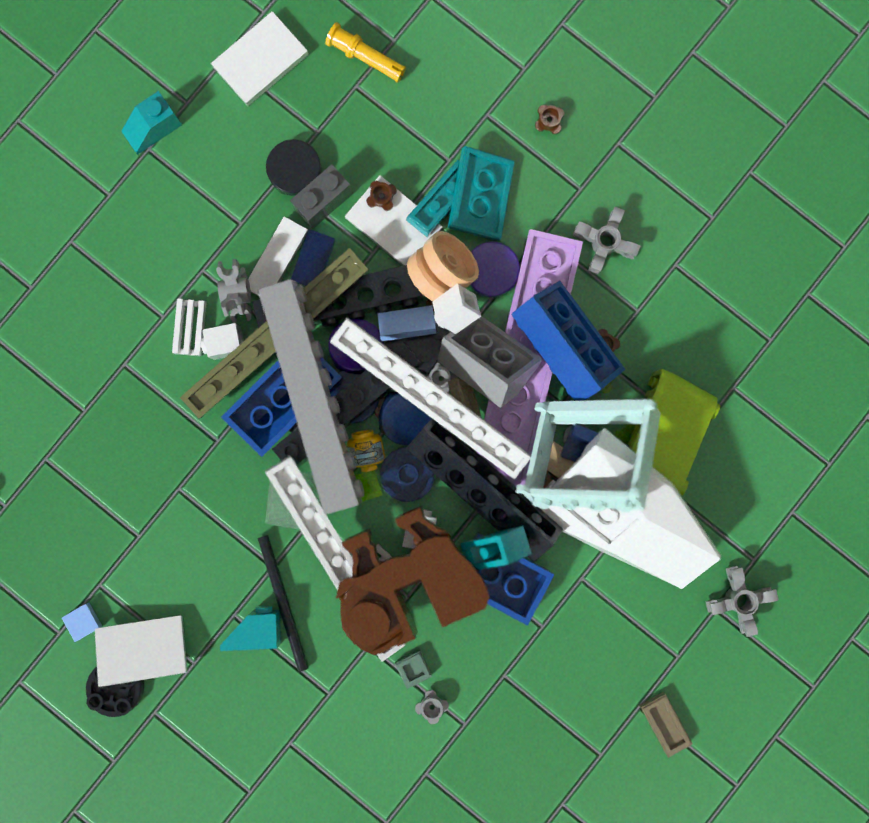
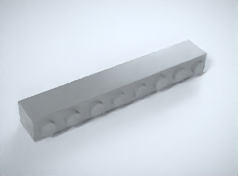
M290 279L258 289L324 514L359 505L362 503L361 497L365 496L363 485L360 479L356 480L353 471L356 468L355 458L352 452L347 451L345 441H348L347 431L344 424H339L337 413H340L336 397H331L328 388L332 384L327 368L323 369L320 358L323 357V351L319 341H314L312 330L315 329V324L311 314H306L303 304L307 302L304 288L302 285L298 286V283Z

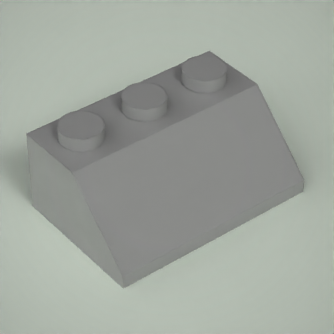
M481 316L458 333L450 332L443 337L437 362L502 408L519 394L541 363L542 358Z

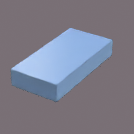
M432 305L378 313L381 341L436 334Z

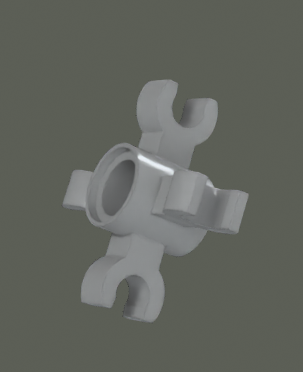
M614 207L606 226L601 227L599 230L592 228L586 223L578 222L572 236L592 242V248L595 252L588 271L598 275L602 270L606 256L610 255L613 251L631 260L637 256L640 245L622 240L618 230L625 210ZM606 235L610 237L612 246L603 245L600 241V236Z
M233 259L231 270L225 269L222 261H218L217 274L223 279L218 281V294L224 316H229V311L231 310L230 319L233 323L237 322V313L240 315L245 314L247 321H250L252 309L247 302H251V289L245 268L242 267L239 272V262L237 259Z
M738 566L726 568V573L731 588L726 592L725 598L705 601L708 613L712 612V615H717L733 610L738 614L741 634H745L747 637L757 635L758 630L752 614L757 611L759 604L778 601L776 589H771V587L761 588L756 591L747 590L743 568H738ZM742 594H745V605L742 607H738V597Z

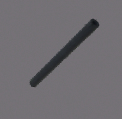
M269 536L257 538L298 672L307 670L309 668Z

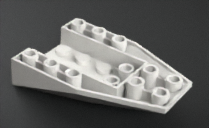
M604 428L586 446L582 456L557 481L552 480L544 489L629 491L632 485L637 454ZM653 467L651 469L645 510H631L630 513L609 508H605L604 511H594L585 507L567 510L560 506H549L548 509H541L563 528L562 531L681 589L721 559L720 553L675 486Z

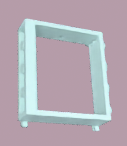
M652 399L548 401L535 404L534 410L541 411L526 482L525 485H517V493H523L533 506H538L541 509H548L549 506H560L567 510L585 507L594 511H604L605 508L627 513H630L631 510H645L660 420V412L657 409L656 402ZM642 424L633 480L629 491L543 489L556 425Z

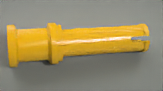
M338 22L334 23L326 38L325 44L327 46L338 48L346 53L345 56L349 59L356 57L392 78L397 83L401 80L400 76L403 77L406 66L399 64L363 43L360 35H353L341 28V24Z

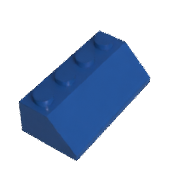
M561 281L532 296L511 314L516 320L518 327L524 331L535 350L541 354L549 365L551 372L557 376L568 395L574 401H585L626 370Z
M322 357L320 358L323 369L327 368L332 384L328 386L330 390L342 377ZM279 360L221 416L261 457L297 422Z

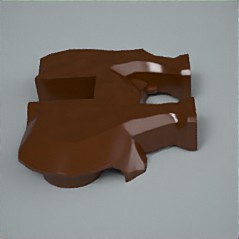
M422 505L398 515L394 519L398 527L409 531L414 536L413 541L416 547L410 554L391 557L382 562L378 557L376 544L372 542L370 528L341 542L343 548L352 554L353 559L352 577H347L339 583L336 598H339L341 602L340 616L342 629L356 646L372 655L381 654L394 645L398 647L416 639L418 630L400 590L422 581L442 627L486 609L489 593L483 577L473 563L456 548L449 532L438 527L425 517Z

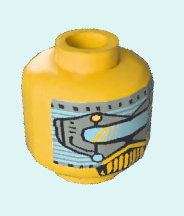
M362 430L352 433V438L347 441L346 446L347 451L353 453L356 467L361 468V472L378 469L377 464L385 459L381 436L374 433L373 430Z

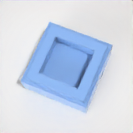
M86 603L62 617L74 642L94 632L96 628L103 627L90 603Z

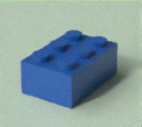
M477 532L473 539L482 537L484 535ZM525 557L509 565L478 569L488 589L489 600L487 604L527 626L554 577L551 571Z

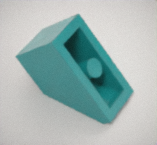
M157 91L135 106L121 132L134 151L140 154L182 126V123L161 93Z
M523 526L501 530L460 543L464 556L473 563L477 570L509 565L532 554Z
M272 606L255 607V611L247 615L220 645V651L277 649L281 644L280 611L273 610Z

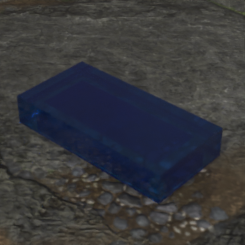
M309 229L291 280L306 287L322 273L330 258L336 241L335 238Z

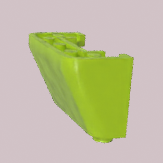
M659 369L652 372L647 385L651 386L653 390L647 391L645 395L647 399H652L656 402L657 409L660 412L652 467L669 480L679 494L683 496L688 488L689 481L686 479L711 419H715L720 410V404L717 403L718 398L672 372ZM642 424L635 425L627 444L629 445L628 448L636 454Z

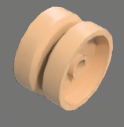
M442 231L433 234L424 243V247L419 248L412 254L407 262L408 274L414 285L431 301L437 299L457 283L467 288L479 275L477 262L466 245L457 237Z

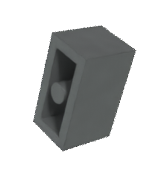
M331 164L290 201L298 214L313 229L347 200L353 192L348 181Z

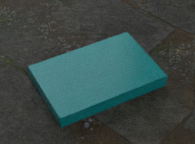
M468 146L462 148L448 223L449 229L494 241L501 240L514 160Z

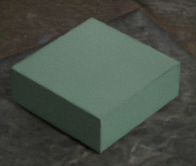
M420 650L395 662V666L407 689L432 677V673Z

